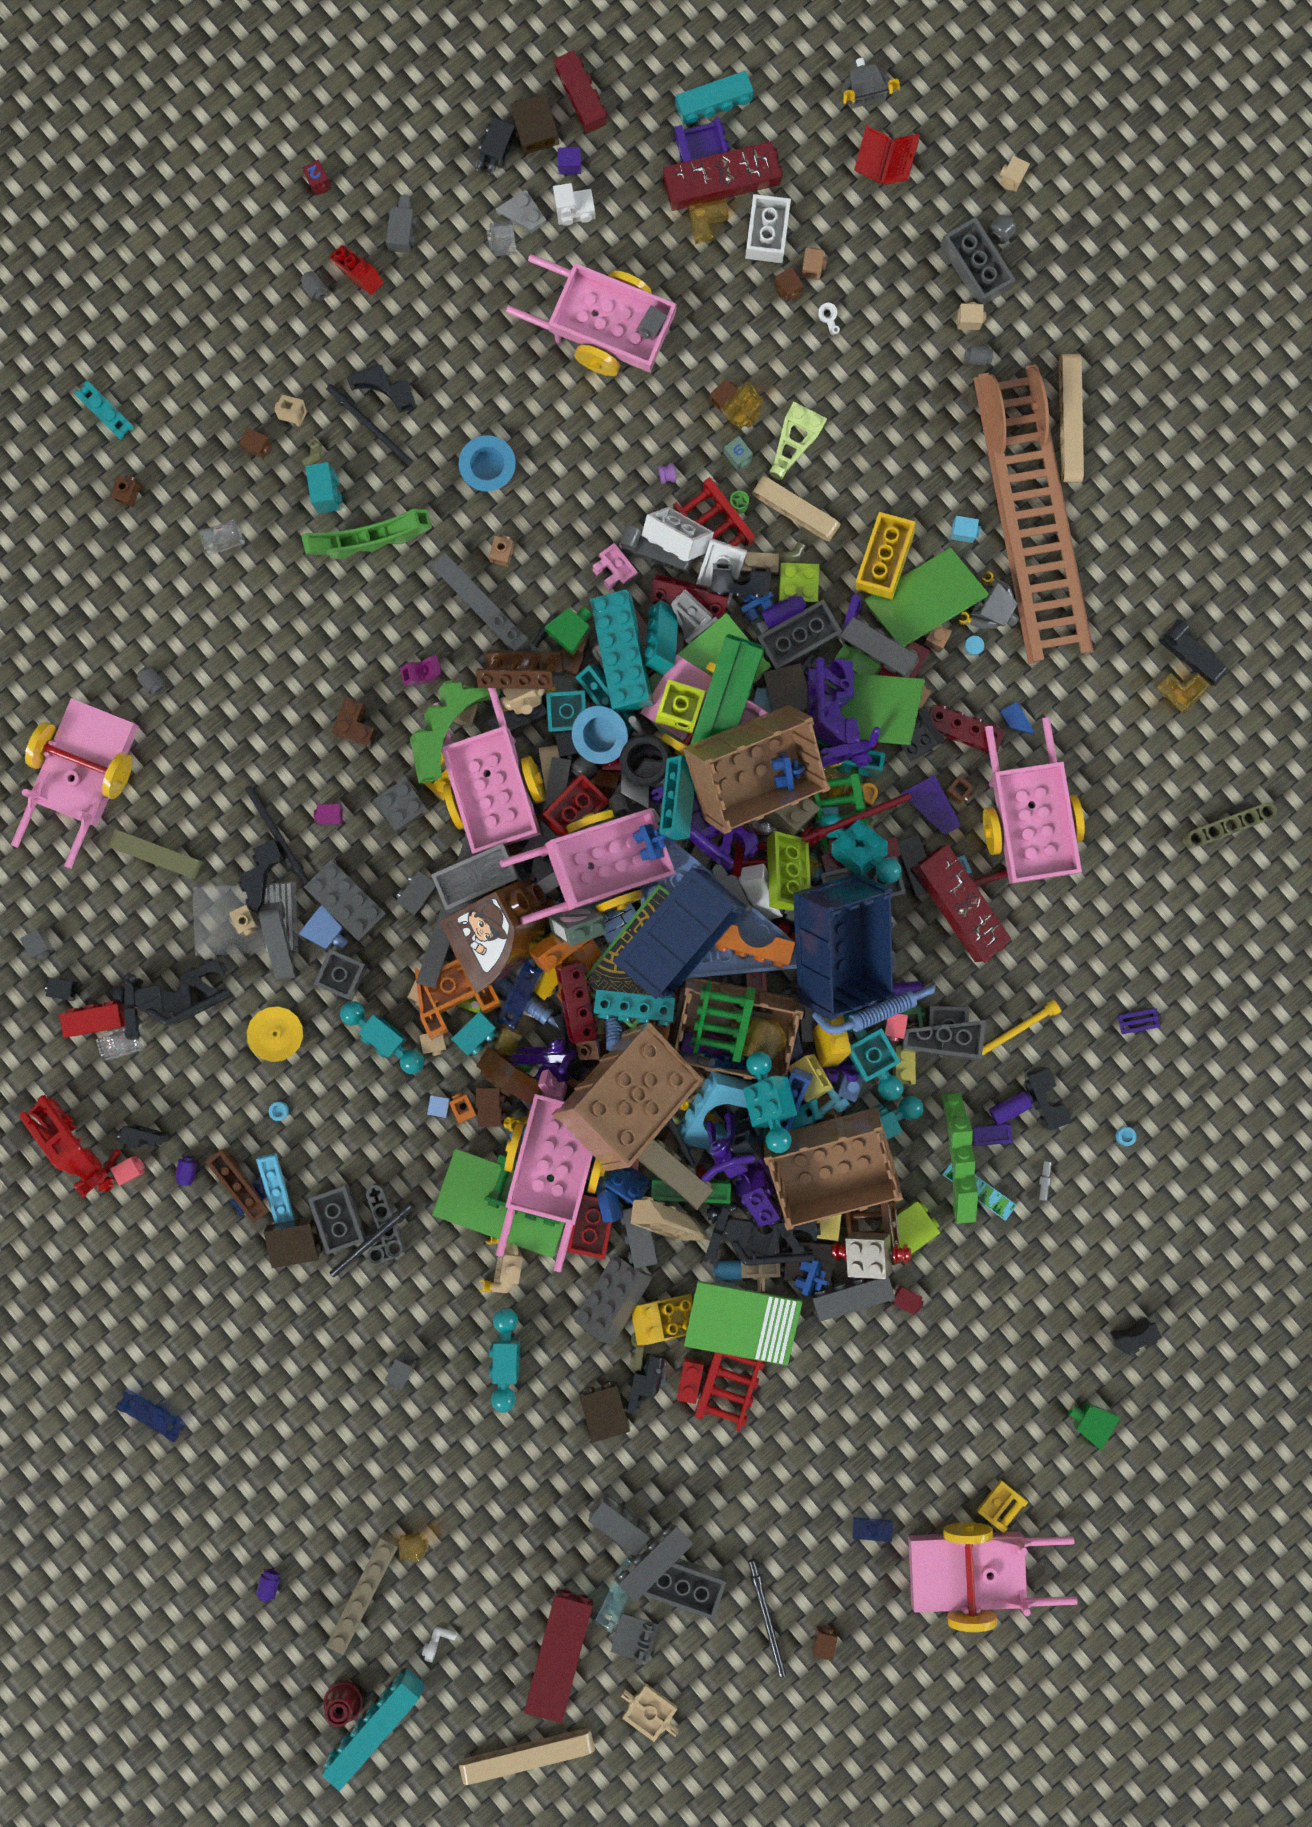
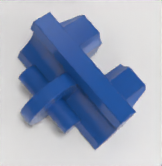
M769 591V596L764 595L761 598L747 594L748 596L743 598L745 604H748L741 608L740 613L742 617L746 616L750 622L760 617L756 610L757 608L762 606L765 610L774 605L772 600L773 594Z
M781 751V756L771 759L774 771L783 769V774L774 776V783L776 788L787 787L788 791L794 790L792 774H794V779H799L800 773L805 771V767L803 764H798V759H793V765H791L790 756L787 755V751Z
M652 824L640 826V830L633 833V837L637 843L644 841L647 848L640 851L642 860L663 858L664 855L661 850L665 848L663 840L668 837L659 834V829L654 830Z
M815 1259L814 1261L801 1263L800 1269L809 1273L807 1279L798 1276L794 1287L801 1290L802 1294L806 1296L812 1295L814 1287L820 1291L822 1284H829V1281L824 1279L826 1272L820 1271L823 1261Z

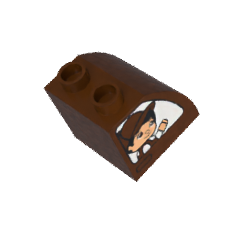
M529 877L497 890L439 922L476 993L521 969L532 958L528 950L542 941L547 917L524 925L520 921L522 916L545 909L543 905L546 902L545 894L537 883L531 882Z

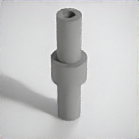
M1044 1161L1043 1172L1039 1184H1041L1039 1200L1047 1201L1048 1189L1051 1186L1052 1180L1050 1178L1052 1162Z

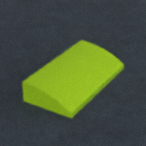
M774 831L767 837L769 907L794 910L793 893L811 887L809 842L804 843L801 837Z

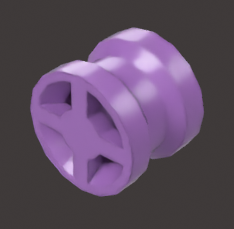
M669 463L668 466L658 465L661 484H665L667 481L676 482L673 463Z

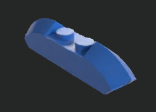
M593 1155L592 1162H595L596 1158ZM612 1170L605 1171L604 1177H599L596 1188L603 1222H615L623 1217L618 1195L603 1185Z

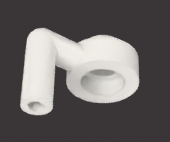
M824 303L818 309V317L822 322L827 323L830 334L836 335L840 331V328L834 322L837 316V308L832 303ZM825 310L830 311L829 317L824 316Z
M436 1627L429 1644L425 1643L422 1655L425 1656L424 1661L433 1662L440 1636L455 1641L457 1632Z

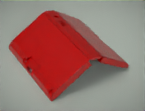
M866 126L854 170L878 183L886 185L907 181L912 169V162L916 154L920 135L915 134L893 140L890 139L891 137Z

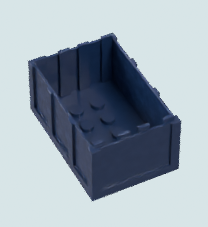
M691 868L613 962L654 999L659 997L662 999L665 997H676L677 993L675 991L697 967L717 941L720 940L740 914L747 913L745 911L747 906L707 871Z
M857 873L793 893L799 1003L827 1019L833 1020L848 1012L894 997L892 980L894 959L892 958L891 930H893V922H891L892 888Z

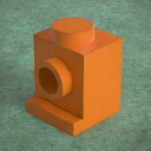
M461 1092L452 1096L453 1101L449 1102L458 1124L478 1115L469 1094L464 1095ZM461 1103H465L467 1105V1108L465 1110H462L460 1108Z

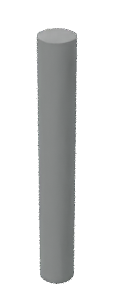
M629 717L628 721L638 735L646 734L636 717Z

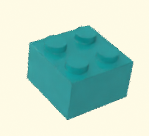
M328 462L306 465L310 500L317 513L339 511L340 504H342V496L338 492L337 486L340 485L335 469L331 468Z
M585 691L546 693L549 732L572 731L575 719L586 709Z
M478 1012L452 1040L467 1056L477 1055L484 1048L482 1044L486 1040L488 1042L492 1041L498 1035L496 1031L499 1027L486 1014Z

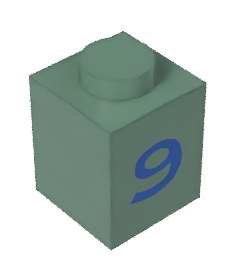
M740 436L724 447L723 453L736 470H739L741 467L745 469L751 464L753 453Z

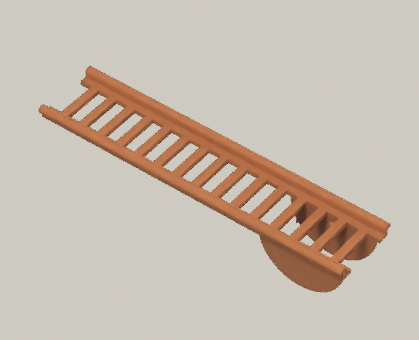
M1036 365L1025 367L1026 378L998 382L995 376L989 373L979 374L978 377L973 378L1028 664L1044 660L1042 651L1044 648L1079 643L1080 653L1089 654L1094 652L1049 425L1046 389L1039 368ZM1029 386L1031 396L1003 400L1002 390ZM1031 404L1034 414L1006 419V408ZM1036 422L1037 432L1006 437V427ZM1033 441L1040 442V451L1005 457L1006 446ZM1043 459L1045 469L1008 475L1007 465ZM1043 477L1047 478L1048 487L1012 493L1010 483ZM1050 495L1051 506L1015 511L1014 501ZM1054 514L1055 524L1019 530L1017 520ZM1054 532L1058 534L1059 542L1028 548L1022 547L1021 538ZM1061 550L1063 561L1026 567L1025 556ZM1059 569L1065 570L1066 579L1030 585L1028 575ZM1068 587L1069 598L1033 604L1031 593ZM1072 606L1073 616L1037 622L1035 612ZM1075 624L1077 635L1040 641L1039 630Z

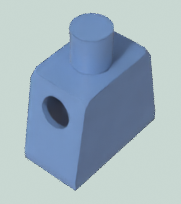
M322 905L299 932L301 936L325 949H330L334 944L342 950L349 942L341 936L345 927Z
M849 1068L858 1072L856 1068ZM839 1072L838 1080L835 1082L833 1089L841 1099L846 1098L852 1104L857 1100L863 1079L858 1074V1081L850 1082L846 1079L845 1074Z

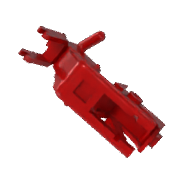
M42 1095L37 1099L38 1101L29 1111V1114L26 1111H22L19 1114L20 1119L51 1164L56 1169L71 1175H77L82 1179L74 1184L76 1192H80L82 1198L87 1196V1193L97 1185V1190L104 1193L114 1187L115 1179L108 1177L107 1173L111 1171L110 1169L114 1167L121 1154L120 1150L115 1149L107 1164L102 1167V1163L88 1147L83 1149L80 1145L82 1138H75L72 1134V1131L78 1126L72 1124L73 1119L62 1110L55 1099ZM30 1115L35 1117L40 1122V1124L36 1122L34 1119H32Z

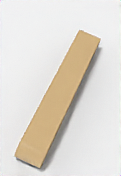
M1061 354L1059 358L1061 481L1082 482L1084 476L1081 354Z
M584 1728L467 1757L459 1761L458 1764L463 1784L470 1785L586 1756L593 1753L595 1747L591 1730Z

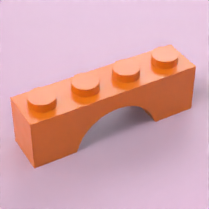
M731 925L720 940L717 941L715 949L722 952H727V949L735 951L734 955L746 958V955L754 956L753 960L765 963L766 960L772 961L773 966L784 969L785 965L789 966L795 942L776 937L765 947H752L741 939L738 926Z

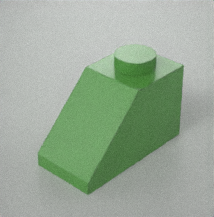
M846 644L843 645L835 657L836 659L853 661L855 674L877 675L882 668L865 654Z

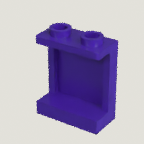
M715 117L713 123L683 130L682 125L675 126V139L681 163L730 151L729 142L724 139V123H720L719 117Z

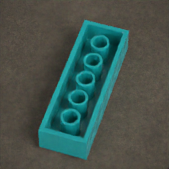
M626 589L590 599L612 710L617 714L653 706L654 701L632 595Z
M406 1669L403 1674L401 1672L397 1674L392 1681L393 1684L390 1689L388 1687L384 1689L379 1696L380 1699L377 1704L375 1702L371 1704L366 1711L365 1717L363 1719L360 1717L354 1724L352 1732L350 1734L347 1732L341 1739L339 1747L337 1749L334 1747L328 1754L327 1760L323 1764L325 1768L322 1776L338 1791L346 1785L420 1699L425 1684L410 1670Z

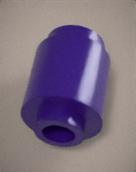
M183 1156L182 1159H178L175 1174L177 1184L192 1185V1181L195 1180L198 1164L194 1157Z
M266 1569L261 1574L256 1591L259 1600L269 1602L271 1599H275L280 1582L279 1572Z

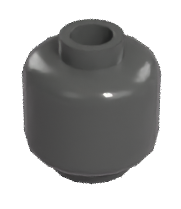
M998 215L988 227V236L994 244H1005L1009 241L1016 231L1014 219L1009 215Z
M579 756L571 763L570 775L575 779L576 776L583 774L588 780H591L596 775L598 764Z

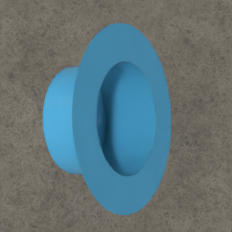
M486 435L472 439L462 449L459 457V471L462 478L469 486L480 491H494L503 487L510 481L515 471L516 462L511 447L505 441L495 436Z
M604 706L587 708L574 721L572 727L574 746L583 758L592 763L605 764L616 760L627 743L626 725L623 719L610 708Z

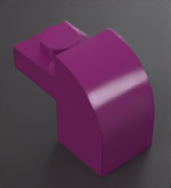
M430 656L422 662H409L400 668L404 686L431 683L439 680V675H441V665L438 662L437 656Z

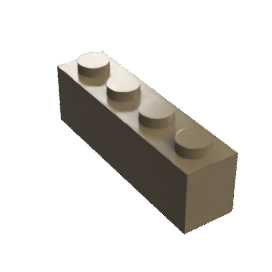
M652 1140L637 1160L698 1210L713 1192V1189L710 1188L712 1184L709 1181L704 1182L702 1179H699L695 1175L697 1172L691 1166L687 1165L685 1167L680 1163L682 1159L674 1152L671 1154L665 1150L666 1145L660 1140Z

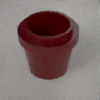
M339 1681L330 1686L324 1696L323 1706L325 1717L331 1725L341 1727L357 1718L364 1702L360 1688L349 1681ZM337 1707L343 1708V1712H338Z

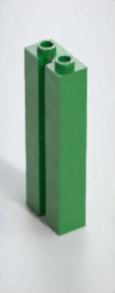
M731 634L726 635L691 744L740 725L766 648L765 646Z

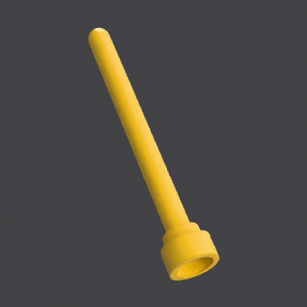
M1054 999L1050 1000L1044 1006L1045 1009L984 1045L982 1055H985L1048 1015L1056 1016L1061 1013L1057 1002Z

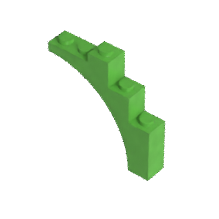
M412 509L397 517L373 525L338 532L305 533L301 537L306 554L330 555V558L346 559L358 551L374 552L386 544H404L431 529L432 526L427 510Z
M446 681L438 689L441 705H432L424 713L427 730H417L410 737L418 783L434 782L442 777L441 750L448 728L453 720L469 707L491 700L488 688H475L474 686L462 688L461 682ZM496 688L499 696L501 694L500 688Z
M961 1093L942 1094L941 1100L951 1153L953 1211L956 1224L976 1222L978 1189L974 1178L975 1158L972 1150V1126L969 1116L966 1114Z

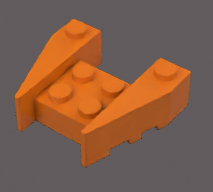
M557 936L547 937L528 950L536 964L545 972H549L560 963L577 959L586 965L588 973L602 955L593 939L571 947ZM559 991L558 993H556V995L558 996V998H559L560 1001H561V996H560V991ZM589 994L590 1002H592L594 997Z
M458 958L442 966L435 989L417 984L420 1018L431 1040L449 1032L440 1013L474 996L483 1014L501 1006L492 985L477 993L475 992ZM418 967L415 968L416 981L420 972Z

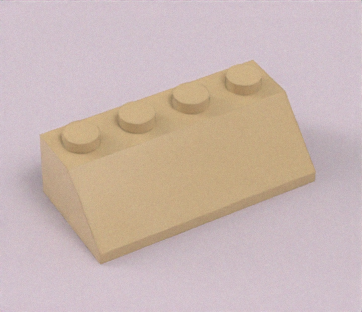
M651 1197L633 1200L631 1224L676 1241L708 1240V1235L695 1217L687 1215L686 1211L676 1210V1207L665 1206L664 1202L653 1201L654 1199Z

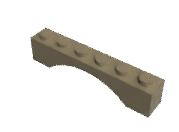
M383 1532L326 1647L344 1655L401 1540Z

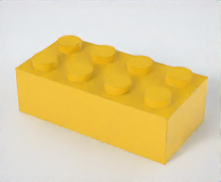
M882 512L878 513L855 582L856 590L893 600L916 531L915 521Z

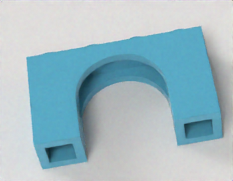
M711 1072L704 1081L699 1093L696 1094L690 1108L687 1109L682 1121L677 1125L685 1144L688 1143L689 1146L710 1150L707 1121H704L706 1114L714 1107L722 1104L747 1108L743 1089L753 1085L752 1082ZM714 1123L716 1127V1140L726 1137L728 1134L724 1126Z

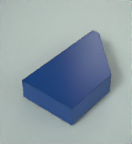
M1018 702L1000 711L1009 729L1026 732L1027 734L1034 733Z

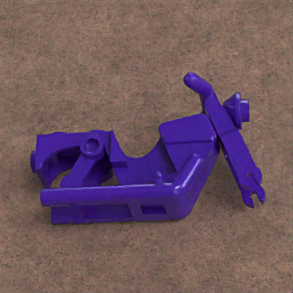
M818 658L816 660V669L809 668L808 715L813 718L814 725L812 726L815 737L834 746L821 750L820 754H827L821 757L823 767L841 763L848 758H852V762L859 767L867 766L872 761L868 752L876 745L880 734V728L874 727L869 741L859 742L860 733L856 719H846L840 713L839 708L845 706L854 697L853 679L855 672L853 670V661L835 658L825 668V659ZM827 680L836 686L837 690L827 685L825 681Z
M664 786L652 791L651 795H654L652 801L659 800L654 803L655 806H660L662 803ZM694 790L690 838L688 839L715 862L724 866L727 872H730L734 868L732 865L734 860L730 857L732 841L736 838L742 844L745 851L743 860L745 861L748 857L752 858L758 852V837L751 831L747 832L742 828L743 825L731 829V832L723 834L722 845L717 847L709 839L716 837L722 832L703 819Z
M557 1038L549 1043L550 1047L522 1046L518 1051H524L525 1053H514L510 1058L517 1059L511 1061L514 1065L544 1063L534 1078L539 1081L542 1071L549 1069L552 1075L556 1077L558 1083L567 1082L570 1079L569 1063L575 1057H579L576 1049L565 1050L566 1040Z
M730 1112L725 1114L728 1135L719 1140H716V1127L714 1123L712 1124L711 1120L708 1121V1140L711 1147L709 1153L715 1157V1165L702 1176V1180L708 1182L721 1171H724L729 1178L738 1176L740 1180L736 1181L737 1197L740 1196L742 1204L747 1206L759 1227L774 1224L780 1219L782 1208L781 1206L777 1207L770 1198L774 1194L778 1198L764 1158L760 1154V1159L752 1163L755 1160L753 1155L736 1157L731 1151L732 1137L736 1134L735 1120Z

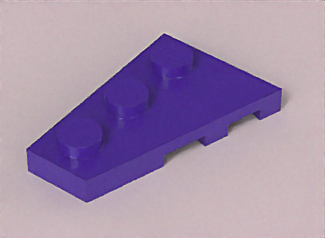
M935 775L901 793L902 795L909 793L911 796L909 802L944 835L961 827Z

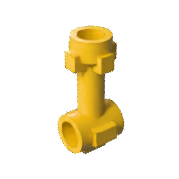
M528 1111L527 1116L521 1118L507 1117L504 1120V1127L514 1132L517 1122L527 1124L530 1111Z

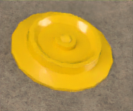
M268 1007L258 1012L251 1019L247 1029V1042L252 1052L260 1059L270 1062L283 1061L293 1056L300 1048L303 1039V1027L298 1017L290 1010L282 1007Z

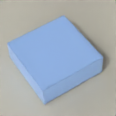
M431 1095L427 1115L447 1118L450 1098Z

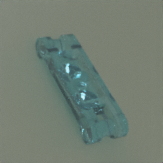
M625 1559L616 1577L631 1564L630 1560ZM615 1580L595 1620V1624L606 1627V1631L611 1634L614 1632L629 1599V1596ZM606 1614L612 1617L611 1620L605 1618Z

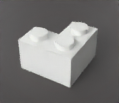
M572 183L553 186L559 225H571L573 222H589L595 219L591 189L573 192Z

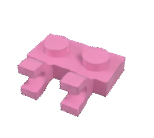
M615 543L599 554L601 560L592 566V571L596 576L606 567L613 573V575L604 580V586L608 591L617 582L624 585L638 574Z

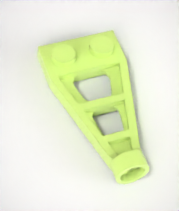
M793 402L785 417L775 462L769 474L776 479L782 480L791 466L818 438L827 418ZM793 426L807 432V436L800 443L790 439V431ZM786 444L796 449V452L790 459L782 456Z

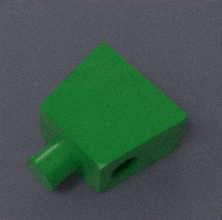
M584 606L577 613L568 608L545 626V631L573 656L590 630L589 625L585 621L592 614Z
M1088 1402L1084 1404L1082 1409L1073 1404L1068 1412V1415L1076 1419L1073 1427L1100 1450L1105 1446L1120 1419L1115 1413Z

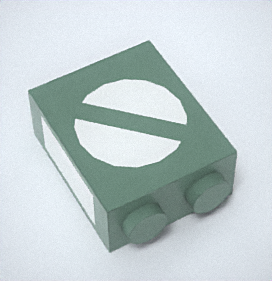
M588 905L548 916L552 933L571 947L606 934L603 915Z

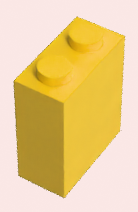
M843 1015L833 1020L824 1017L833 1026L845 1023ZM819 1024L813 1029L815 1047L821 1067L839 1066L851 1053L847 1031L841 1034H830L825 1032Z

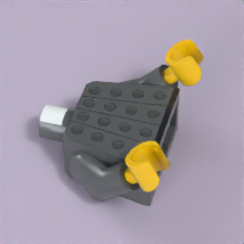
M859 58L854 61L855 69H852L849 77L845 79L841 93L843 103L846 104V101H850L851 109L885 101L888 90L890 94L893 93V89L900 90V82L898 79H890L884 72L878 70L875 64L866 66L865 59Z
M988 571L985 573V576L990 579L986 580L982 577L981 583L987 586L985 590L989 593V596L977 602L971 613L973 617H969L967 612H962L961 615L966 616L967 620H958L961 625L970 623L971 626L982 629H996L999 626H1005L1007 623L1014 626L1018 622L1019 617L1013 613L1017 602L1014 600L1011 587L998 578L994 579L993 574Z

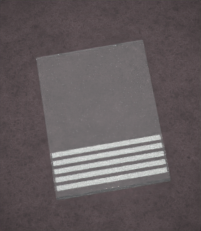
M296 882L267 884L265 904L283 902L286 913L284 923L291 951H299ZM239 885L193 887L195 956L268 953L259 912L257 913L253 910L260 927L255 929V933L248 936L238 934L229 915L230 912L247 905L245 900L248 898L247 894L242 892Z

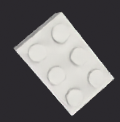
M753 194L745 259L776 263L783 262L791 199Z
M670 507L648 514L642 531V536L647 538L649 542L658 544L663 547V550L677 555L683 561H689L706 554L710 539L714 534L713 531Z

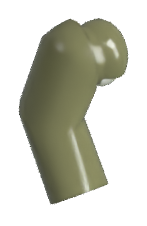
M313 440L310 442V455L301 459L304 466L312 465L320 460L323 448L319 441Z
M797 542L793 551L780 553V561L784 563L799 561L806 546Z

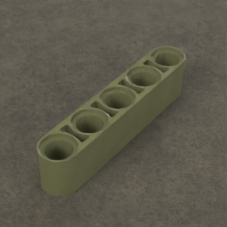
M1272 803L1258 805L1187 832L1183 836V843L1188 848L1202 846L1273 819L1277 815V808ZM1263 808L1268 810L1267 817L1262 813ZM1246 814L1250 816V823H1247L1244 819ZM1228 821L1233 824L1232 830L1227 828L1226 824ZM1209 828L1215 830L1214 837L1210 836ZM1192 834L1196 835L1198 839L1196 844L1191 841Z
M114 829L108 847L195 880L202 861Z

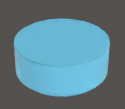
M971 636L966 640L964 649L971 656L979 655L984 649V641L979 636Z
M274 1102L269 1107V1116L275 1121L284 1120L289 1114V1107L284 1102Z
M1123 1126L1117 1130L1116 1140L1119 1144L1130 1146L1135 1143L1137 1136L1134 1129Z

